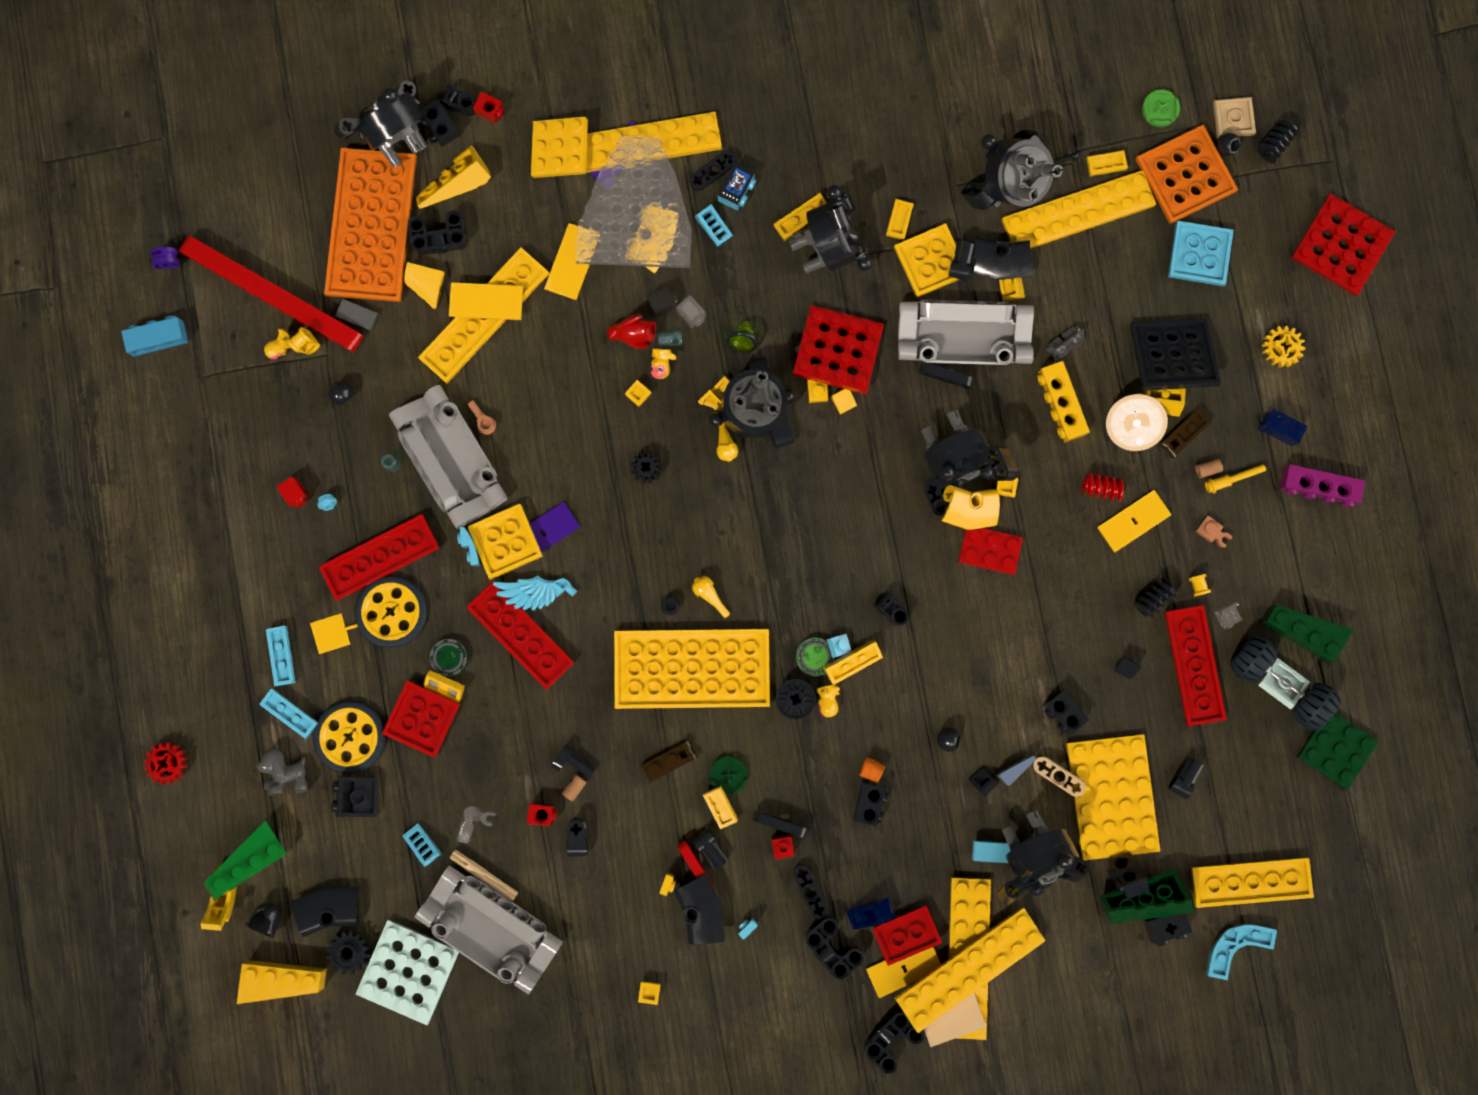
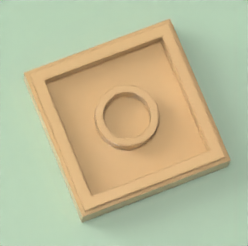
M1252 97L1214 100L1213 110L1217 139L1226 132H1233L1239 137L1256 134Z

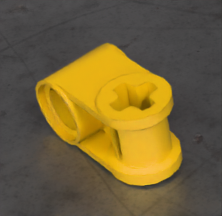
M300 327L299 332L292 338L286 339L294 351L307 355L314 353L320 347L319 342L310 330Z

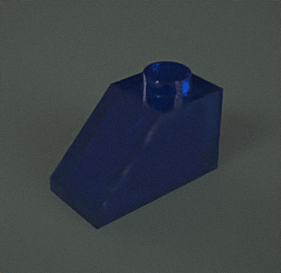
M889 898L872 901L846 911L853 930L882 925L896 917Z

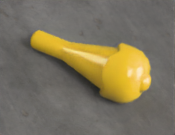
M723 422L719 427L717 455L721 460L730 462L737 457L738 447L733 442Z
M707 576L696 577L692 584V590L695 595L702 597L713 605L724 618L728 617L730 612L721 603L713 587V581Z

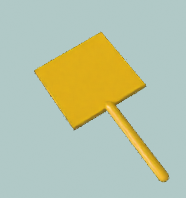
M342 613L310 623L319 654L350 645L347 630L358 627L357 624L346 627ZM377 617L369 619V621L373 622L377 619Z

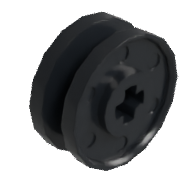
M792 679L779 687L775 701L778 710L783 716L788 719L798 720L811 714L815 707L816 696L810 684L803 680ZM798 694L799 699H801L800 704L793 705L790 697Z

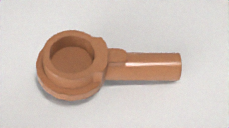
M474 400L469 402L468 406L477 417L478 430L485 435L493 433L496 429L495 420L490 416L484 415Z

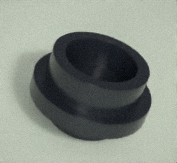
M669 596L662 600L661 610L664 614L672 616L678 613L680 609L678 599Z

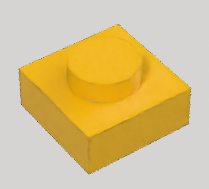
M638 380L625 393L638 407L652 394Z
M1018 478L1013 481L997 480L996 491L998 494L1014 498Z
M666 874L660 894L667 896L668 891L673 892L676 883L673 880L674 875Z
M641 981L638 1002L658 1005L661 984Z

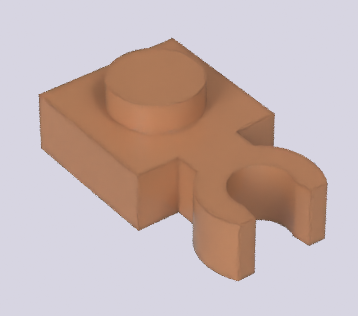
M1206 516L1195 530L1196 533L1210 543L1215 539L1217 545L1221 548L1227 546L1222 542L1223 537L1228 540L1232 539L1229 533L1221 532L1223 526L1210 516Z

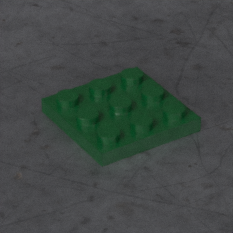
M1335 713L1323 728L1312 731L1296 757L1343 789L1349 790L1379 741Z

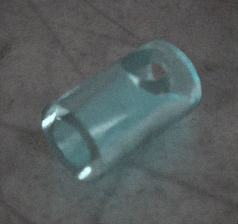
M681 331L658 334L660 348L682 345Z
M392 455L382 457L381 464L388 471L396 472L400 468V462Z

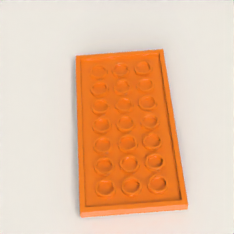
M341 148L324 291L326 296L401 302L409 234L408 220L411 216L417 161L416 154L397 153L402 163L393 168L381 151Z

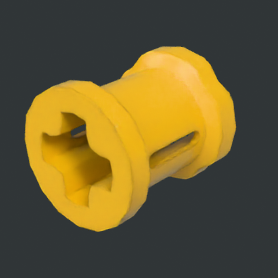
M1206 574L1189 578L1194 588V597L1211 592L1205 580Z

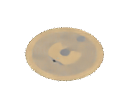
M1143 394L1129 395L1117 401L1110 409L1106 419V429L1110 439L1117 446L1130 451L1145 450L1157 444L1164 436L1168 424L1167 413L1162 404L1153 397Z

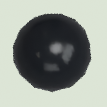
M1233 132L1223 133L1217 140V150L1224 156L1234 155L1241 146L1239 136Z
M336 382L329 388L328 396L334 404L340 406L353 397V390L347 383Z
M952 727L942 729L937 736L938 746L946 752L957 750L960 743V733Z

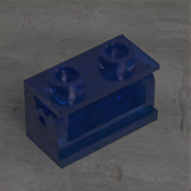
M1273 408L1271 412L1265 413L1258 430L1290 446H1294L1300 443L1308 426Z

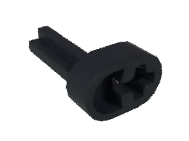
M566 744L551 764V767L559 772L564 763L567 762L590 778L596 768L573 752L574 749Z

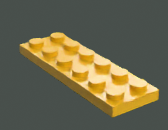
M1307 857L1190 867L1194 905L1196 908L1314 898L1310 861Z

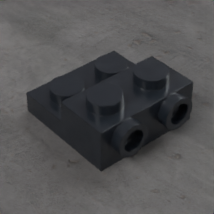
M337 776V780L333 781V792H336V800H332L331 811L335 812L337 817H377L379 778Z

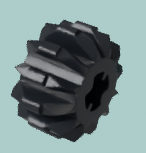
M641 452V459L634 456L637 463H630V466L635 468L630 472L631 474H636L634 477L636 481L641 478V483L644 484L646 479H648L649 484H652L651 477L658 480L659 477L655 473H662V469L657 468L662 466V462H656L658 460L657 455L651 459V452L647 453V457ZM644 464H646V466L647 464H650V471L647 472L645 470V472H643L642 466Z

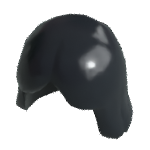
M262 903L255 908L251 917L246 922V926L253 931L274 938L280 923L281 911L271 903Z

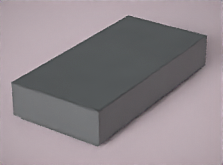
M342 299L335 316L368 331H372L379 314Z

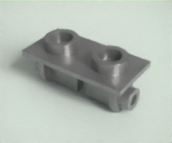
M1072 326L1061 334L1065 339L1064 341L1057 337L1048 344L1046 350L1050 354L1053 352L1054 361L1065 357L1071 349L1083 343L1085 340L1084 329L1080 330L1078 326Z

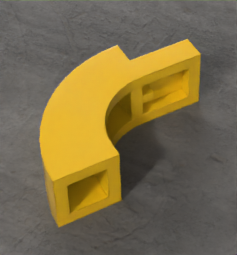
M217 864V865H216V868H215V870H214V872H215L222 864ZM237 887L216 901L210 897L208 908L200 923L201 929L221 931L224 923L229 922Z

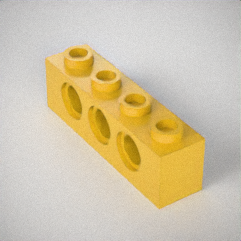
M1061 361L1041 368L1038 372L1039 375H1037L1038 382L1044 387V398L1047 403H1050L1052 408L1051 416L1058 424L1057 432L1059 437L1063 438L1065 443L1087 435L1090 431L1064 362ZM1051 381L1058 382L1059 389H1054ZM1059 398L1065 400V407H1062L1058 404ZM1065 416L1072 418L1073 423L1071 425L1065 422Z

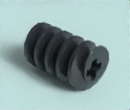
M1285 120L1278 121L1262 141V144L1257 147L1259 155L1268 163L1274 164L1277 161L1276 158L1281 156L1280 152H1284L1286 150L1285 147H1288L1290 141L1294 140V135L1298 134L1297 127Z
M1161 577L1162 582L1157 581L1155 583L1156 587L1151 586L1150 592L1146 591L1144 597L1140 596L1138 598L1139 602L1133 603L1142 615L1154 618L1152 611L1159 613L1158 606L1165 608L1164 600L1171 603L1169 596L1177 597L1174 587L1164 577Z

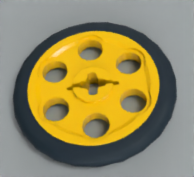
M393 575L382 577L367 585L359 594L354 611L355 621L362 635L371 643L385 648L401 647L414 640L423 630L428 613L427 602L419 587L404 577ZM395 588H400L402 591V595L398 599L392 597V591ZM379 592L383 595V600L380 603H375L373 596ZM408 602L415 604V609L411 613L405 610V604ZM396 607L394 610L395 615L387 616V609ZM370 611L377 613V619L373 622L367 619ZM402 620L409 622V628L406 631H402L399 628V623ZM383 625L390 627V633L386 636L380 632V628Z
M355 700L338 702L327 708L317 720L318 724L313 732L315 752L319 759L333 771L343 774L362 772L371 767L381 756L386 743V735L382 734L385 726L380 715L369 705ZM351 712L357 715V721L353 724L347 720V716ZM332 720L339 722V728L336 731H332L329 727ZM365 724L372 726L373 730L369 735L363 733L362 729ZM353 732L352 738L354 740L346 742L347 737L345 736V734H350ZM330 739L336 741L337 745L334 750L327 748V742ZM363 743L368 744L370 747V751L367 754L360 752V746ZM345 751H349L352 755L349 762H345L342 759V753Z

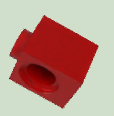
M483 92L480 93L473 107L477 116L495 124L498 119L503 117L505 111L501 100ZM489 106H494L492 111H486Z
M293 476L276 487L288 506L292 508L303 506L306 504V500L310 498L299 480Z
M530 803L527 824L551 826L557 819V810H554L555 806ZM543 809L547 812L546 820H541L538 817L539 810Z
M791 835L771 838L775 859L794 856Z

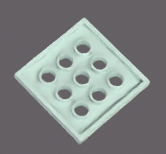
M389 919L376 945L356 995L428 1025L459 952L443 942ZM395 941L402 942V951H396L393 948ZM417 948L421 951L419 959H414L411 956L412 949ZM431 956H436L439 959L438 966L433 967L429 964ZM387 959H392L395 962L394 969L389 970L386 968L385 962ZM405 967L412 968V977H406L403 974ZM422 975L430 976L431 983L429 985H424L421 982ZM382 977L386 979V988H380L378 986V978ZM401 985L405 988L403 996L396 994V986ZM415 993H420L423 996L422 1003L414 1002L413 995Z

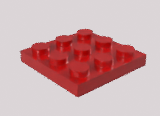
M406 681L382 734L436 758L461 704L413 682Z

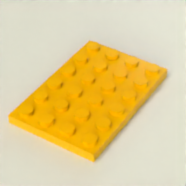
M1144 734L1066 743L1069 770L1086 784V790L1081 796H1073L1081 859L1092 860L1116 857L1130 852L1132 855L1160 852ZM1071 782L1074 792L1082 790L1080 783L1073 784Z

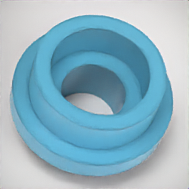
M325 494L318 498L317 505L319 509L328 511L334 508L337 500L332 494Z

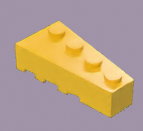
M248 960L241 967L237 1004L318 993L324 989L327 968Z

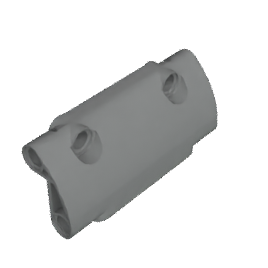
M900 301L898 360H921L926 363L1007 365L1009 363L1032 364L1033 347L1031 340L1034 306L1013 305L1010 302ZM925 349H932V353L929 356L923 355ZM1002 351H1008V355L1005 358H999V354Z
M441 385L430 388L424 397L401 406L389 414L390 419L398 430L401 444L439 508L443 512L446 511L456 529L477 520L508 499L496 479V471L493 469L457 406L449 402ZM444 411L449 412L451 416L446 415ZM482 476H487L490 481L485 480Z
M450 865L444 871L429 898L414 917L426 926H431L432 933L436 938L467 957L501 982L506 984L514 982L516 987L528 995L563 943V941L546 931V926L540 920L476 877H466Z

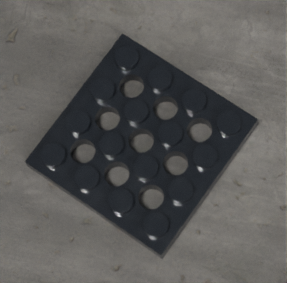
M1206 318L1133 322L1130 324L1142 391L1218 387L1221 380ZM1185 335H1192L1195 339L1190 340ZM1167 336H1173L1176 340L1170 341L1167 339ZM1148 337H1154L1157 339V342L1149 341ZM1193 350L1196 353H1198V355L1193 356L1189 353V351ZM1170 352H1176L1179 354V357L1172 356ZM1151 353H1157L1160 355V358H1154ZM1192 367H1199L1202 371L1196 372ZM1173 368H1180L1183 373H1177ZM1161 369L1164 374H1157L1154 370Z

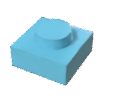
M847 634L827 639L832 658L852 651Z
M753 918L749 921L745 919L739 925L740 930L738 934L744 940L758 926V923Z

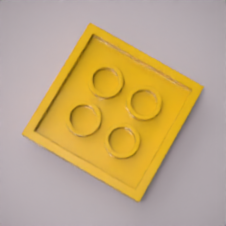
M586 117L533 121L531 176L533 178L586 174L588 119Z
M947 224L894 245L896 254L916 298L960 280L948 277L951 262L954 260L956 244Z
M521 504L468 526L490 580L543 557Z

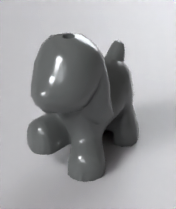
M270 749L263 754L256 767L260 772L271 774L273 777L264 783V790H269L270 796L282 794L283 785L296 781L294 786L295 793L308 792V785L305 779L304 757L298 763L287 766L281 751Z

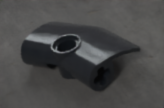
M976 236L970 260V272L996 280L1033 276L1030 240L997 242ZM1000 248L1007 250L1004 255L996 253Z
M704 874L691 882L675 888L673 892L683 910V918L687 925L688 943L696 945L724 942L725 929L722 905L707 875ZM691 909L697 912V917L692 915Z
M326 887L291 901L293 915L300 934L306 937L330 926H358L360 921V910L357 908L359 888ZM326 912L332 915L331 922L326 921Z

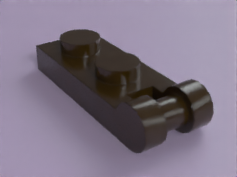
M1198 408L1163 440L1159 446L1162 449L1165 448L1169 452L1168 455L1173 459L1212 421ZM1173 440L1178 444L1176 448L1171 444Z
M690 740L641 765L649 782L698 758L696 752L694 753L691 748ZM682 750H684L687 756L683 759L679 754V752Z

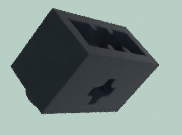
M1187 914L1143 920L1150 941L1155 945L1158 944V946L1166 945L1169 943V940L1174 938L1177 940L1186 938L1188 933L1193 932ZM1167 924L1172 925L1169 927V931L1165 930L1168 927Z

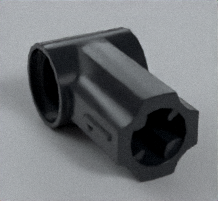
M964 240L957 242L954 260L951 262L948 277L968 280L974 244Z
M1187 757L1179 773L1172 778L1168 789L1188 799L1195 788L1194 782L1204 765Z
M708 828L692 839L701 854H704L714 870L728 861L726 855L718 846L716 838Z

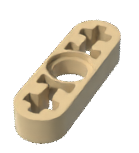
M1042 756L1035 760V771L1070 795L1078 797L1085 792L1086 784L1082 779L1048 757ZM1046 761V766L1051 769L1052 765L1056 768L1051 772V775L1048 776L1047 773H1049L1050 771H1048L1047 769L1040 770V765L1038 764V762ZM1056 771L1064 772L1065 780L1063 782L1055 780L1054 774ZM1069 776L1073 778L1070 782H1072L1073 784H1076L1077 782L1081 784V791L1078 790L1074 792V787L1070 784H1068L1067 787L1064 786V784L1068 781Z

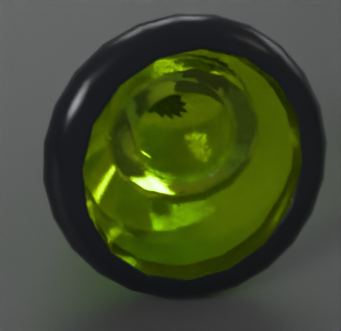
M748 321L741 323L726 339L728 346L740 353H750L758 346V341Z

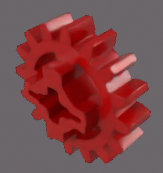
M168 742L166 745L165 743H159V747L152 746L153 752L146 753L149 758L143 760V762L147 763V766L143 769L149 770L146 776H153L152 782L159 780V785H164L165 782L167 785L173 784V780H180L178 775H185L182 769L188 768V765L184 764L188 757L182 756L185 753L184 750L178 751L179 745L173 746L172 742ZM164 750H167V751H168V752H166L164 755H160V754H159L160 752H162V751H164ZM167 772H169V773L172 772V773H173V774L170 775V776H167V777L164 776L165 774H167Z

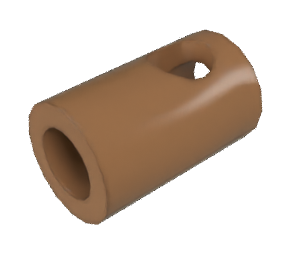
M1217 458L1195 465L1197 476L1203 478L1222 472L1223 466L1220 459Z
M575 774L562 794L573 802L587 782Z

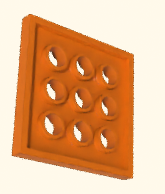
M1204 125L1137 156L1135 159L1141 171L1143 170L1148 184L1169 224L1238 191ZM1190 147H1197L1199 154L1191 153ZM1179 154L1182 157V162H1176L1173 155ZM1200 162L1207 165L1208 169L1206 171L1199 168ZM1157 163H1164L1166 170H1159ZM1182 171H1189L1191 173V178H1184L1182 175ZM1170 178L1174 181L1175 185L1169 187L1165 180ZM1214 179L1216 187L1209 186L1207 180ZM1191 187H1197L1200 190V194H1192ZM1181 195L1183 203H1177L1174 200V196Z

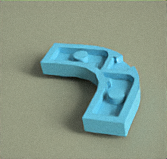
M1240 924L1225 930L1216 939L1211 948L1206 975L1228 980L1230 964L1234 953L1246 945H1255L1274 950L1277 930L1254 924Z

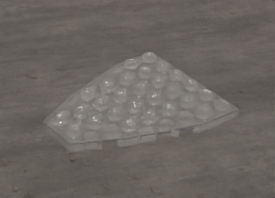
M621 136L617 142V147L609 155L608 162L600 170L592 189L590 200L584 208L585 212L582 219L579 220L576 264L690 268L692 228L676 174L659 137Z

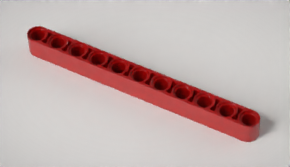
M189 235L178 250V252L353 353L364 337L357 331Z

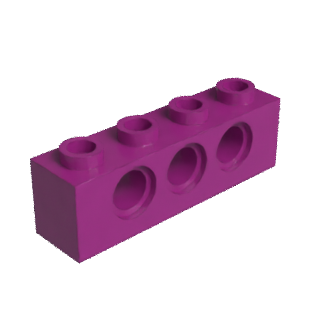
M1289 464L1283 467L1279 489L1285 490V493L1289 495H1297L1299 493L1304 494V497L1308 499H1316L1317 497L1322 498L1323 502L1335 503L1336 501L1341 502L1342 506L1354 507V505L1362 502L1365 480ZM1301 478L1304 479L1306 482L1305 487L1301 486L1300 484ZM1320 482L1325 487L1324 491H1321L1319 488ZM1338 487L1343 489V495L1338 493Z

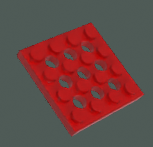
M1330 193L1291 258L1357 296L1394 236L1395 231ZM1333 215L1340 218V224L1332 221ZM1349 225L1356 227L1357 231L1355 234L1348 230ZM1323 231H1328L1331 234V239H1325ZM1366 234L1373 238L1372 243L1365 241ZM1340 240L1347 243V249H1342L1339 246ZM1314 246H1318L1321 248V255H1316L1314 253ZM1356 250L1363 252V259L1356 257ZM1330 256H1335L1338 259L1337 265L1330 262ZM1346 266H1352L1354 274L1347 273Z
M811 305L792 376L867 394L884 324ZM825 324L829 326L830 330L827 332L821 331L819 326ZM845 329L848 335L840 336L838 330ZM863 334L866 336V340L859 341L856 335ZM822 341L825 347L822 349L817 348L815 343ZM835 346H841L844 351L842 353H836L833 350V348ZM859 351L861 352L862 356L860 358L853 357L852 352ZM818 358L821 364L815 366L810 360ZM836 363L839 365V369L832 370L829 364ZM853 367L858 373L851 375L847 369Z

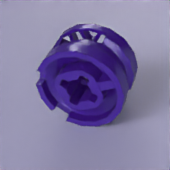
M159 247L150 251L153 258L151 261L152 267H155V269H175L180 266L177 259L178 250L176 248Z

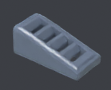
M1029 755L997 772L995 775L1005 785L1010 786L1036 758Z

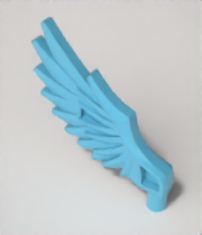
M536 576L531 579H518V583H493L497 588L505 590L497 592V596L511 598L506 601V605L516 604L514 606L515 609L524 606V611L531 606L533 611L537 607L542 609L544 605L549 606L550 603H553L555 597L558 598L564 591L568 592L572 597L577 593V590L565 578L547 581Z

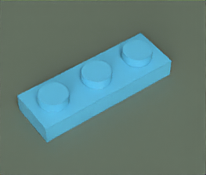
M287 626L266 629L274 686L296 683Z
M270 689L259 704L305 739L310 736L318 724L316 720L274 689Z

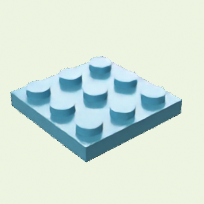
M1177 221L1168 277L1225 286L1234 230Z

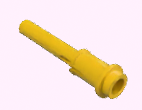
M1262 464L1231 476L1224 475L1214 480L1208 479V482H1205V488L1208 493L1212 492L1214 494L1216 490L1229 487L1236 481L1265 472L1266 467Z

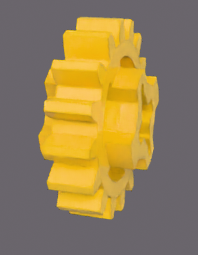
M1278 326L1275 330L1269 331V335L1263 338L1267 342L1261 345L1266 348L1262 352V354L1268 355L1266 361L1273 360L1271 365L1278 363L1279 368L1283 367L1284 364L1286 367H1289L1292 363H1297L1298 359L1303 357L1301 352L1305 350V347L1301 346L1305 340H1299L1301 333L1295 334V328L1289 331L1288 326L1283 327V329ZM1279 335H1280V337L1278 338V340L1273 341V339H1274L1276 336H1279ZM1289 353H1293V355L1290 358H1287V356H1289Z

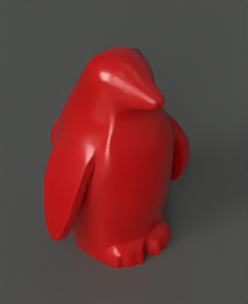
M640 314L630 315L619 323L608 327L607 335L610 341L619 340L634 348H647L649 344L646 342H653L655 339L656 322L639 319L642 318Z

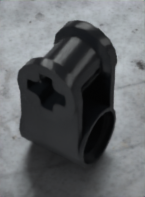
M448 85V90L444 98L440 100V103L446 108L466 116L475 115L473 107L476 101L473 96L455 86ZM471 103L469 107H464L465 104Z
M888 591L885 592V595L878 603L875 602L873 604L882 615L886 616L896 626H903L909 620L908 611ZM902 612L905 615V620L903 622L896 621L895 613Z
M575 818L570 821L567 827L568 857L588 856L586 824L582 819ZM575 823L578 824V827L582 828L578 833H576L575 829H572Z

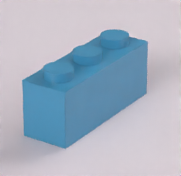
M176 316L165 317L162 321H148L146 325L129 326L127 330L121 331L126 353L133 357L189 343L184 321Z

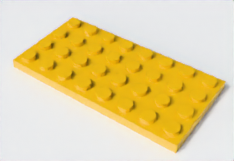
M769 629L614 631L615 709L770 707Z

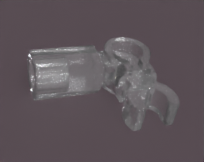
M468 806L464 810L465 821L461 822L456 840L469 844L475 825L473 821L479 823L480 820L484 825L492 826L493 823L488 822L486 817L489 815L495 816L496 813L492 811L484 813L482 809Z

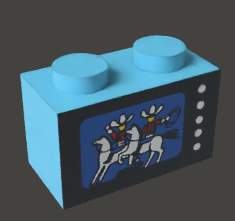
M734 163L718 194V201L737 211L740 206L744 207L748 199L746 195L749 190H753L757 181L755 180V172Z

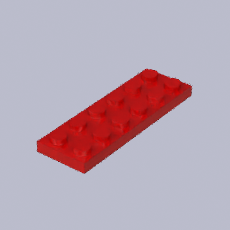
M421 514L319 566V569L335 601H339L374 581L440 549L424 515Z
M493 581L466 608L548 690L575 662L521 607L515 609L514 606L516 604L506 605V601L511 598L497 596V592L505 590L494 586L493 583L496 581Z
M1204 605L1164 612L1186 726L1227 720Z

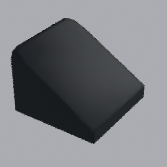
M1119 658L1114 671L1128 679H1132L1141 669V665L1127 658Z
M983 767L969 779L984 797L998 785L996 779Z

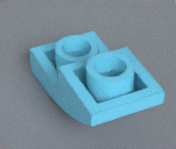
M460 527V533H457L458 544H461L463 548H469V551H467V561L474 567L481 566V559L471 534L466 528Z
M973 840L972 860L1008 863L1006 855L1011 850L1007 842Z

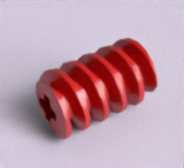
M1088 472L1082 482L1081 495L1083 496L1085 491H1087L1088 497H1091L1092 493L1095 492V498L1102 494L1103 500H1106L1107 496L1110 495V501H1113L1116 496L1120 503L1124 493L1123 480L1121 478L1116 480L1115 477L1108 479L1107 476L1103 475L1100 477L1099 474L1093 476L1092 473Z

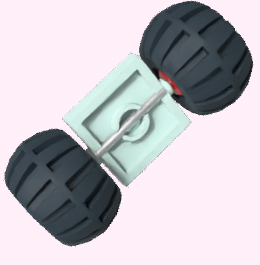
M1251 636L1239 648L1230 662L1233 673L1239 679L1251 683L1258 681L1265 674L1259 686L1289 709L1293 708V715L1300 725L1311 730L1323 728L1341 705L1342 701L1338 692L1332 686L1324 683H1314L1304 692L1310 682L1280 659H1276L1277 650L1271 641L1261 636Z

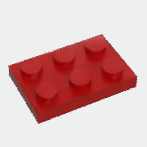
M983 528L965 529L958 563L1015 575L1023 537Z
M927 906L872 928L887 966L942 943Z

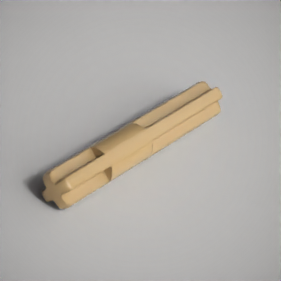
M453 851L450 856L452 861L509 900L513 901L518 894L516 890L459 851Z

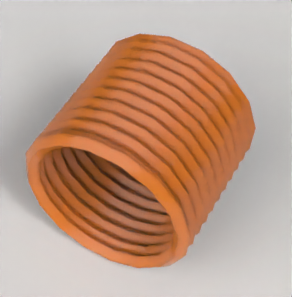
M867 757L859 776L877 784L882 776L885 765Z

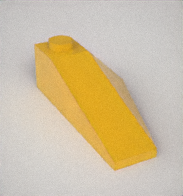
M472 145L453 160L455 164L449 170L444 169L441 172L442 175L437 182H431L416 197L417 205L420 209L471 191L488 182L489 178H491L489 170Z

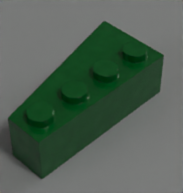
M1279 605L1269 606L1260 621L1264 626L1325 663H1335L1354 630Z
M1174 869L1147 878L1149 891L1128 900L1123 892L1119 893L1118 890L1101 895L1102 909L1110 924L1193 913L1192 899Z

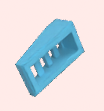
M712 204L694 216L717 247L733 236ZM708 213H710V214L712 215L711 217H709V218L706 219V220H704V218H703V217L706 216ZM715 219L716 222L709 227L707 223ZM719 225L721 228L713 233L712 229ZM722 231L726 233L725 235L717 239L716 236L720 234Z
M419 823L403 835L424 867L428 866L442 854ZM418 831L420 834L412 840L410 836ZM423 837L424 841L416 846L415 842ZM427 843L429 847L421 852L420 848ZM432 850L433 853L426 858L424 855Z

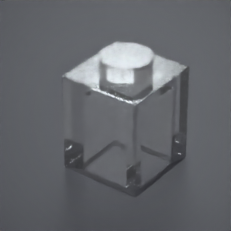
M691 295L676 307L677 313L691 328L695 325L698 327L705 321V311Z

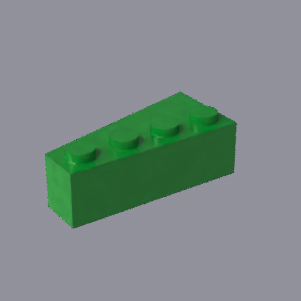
M266 820L204 882L205 888L214 901L286 855V851Z

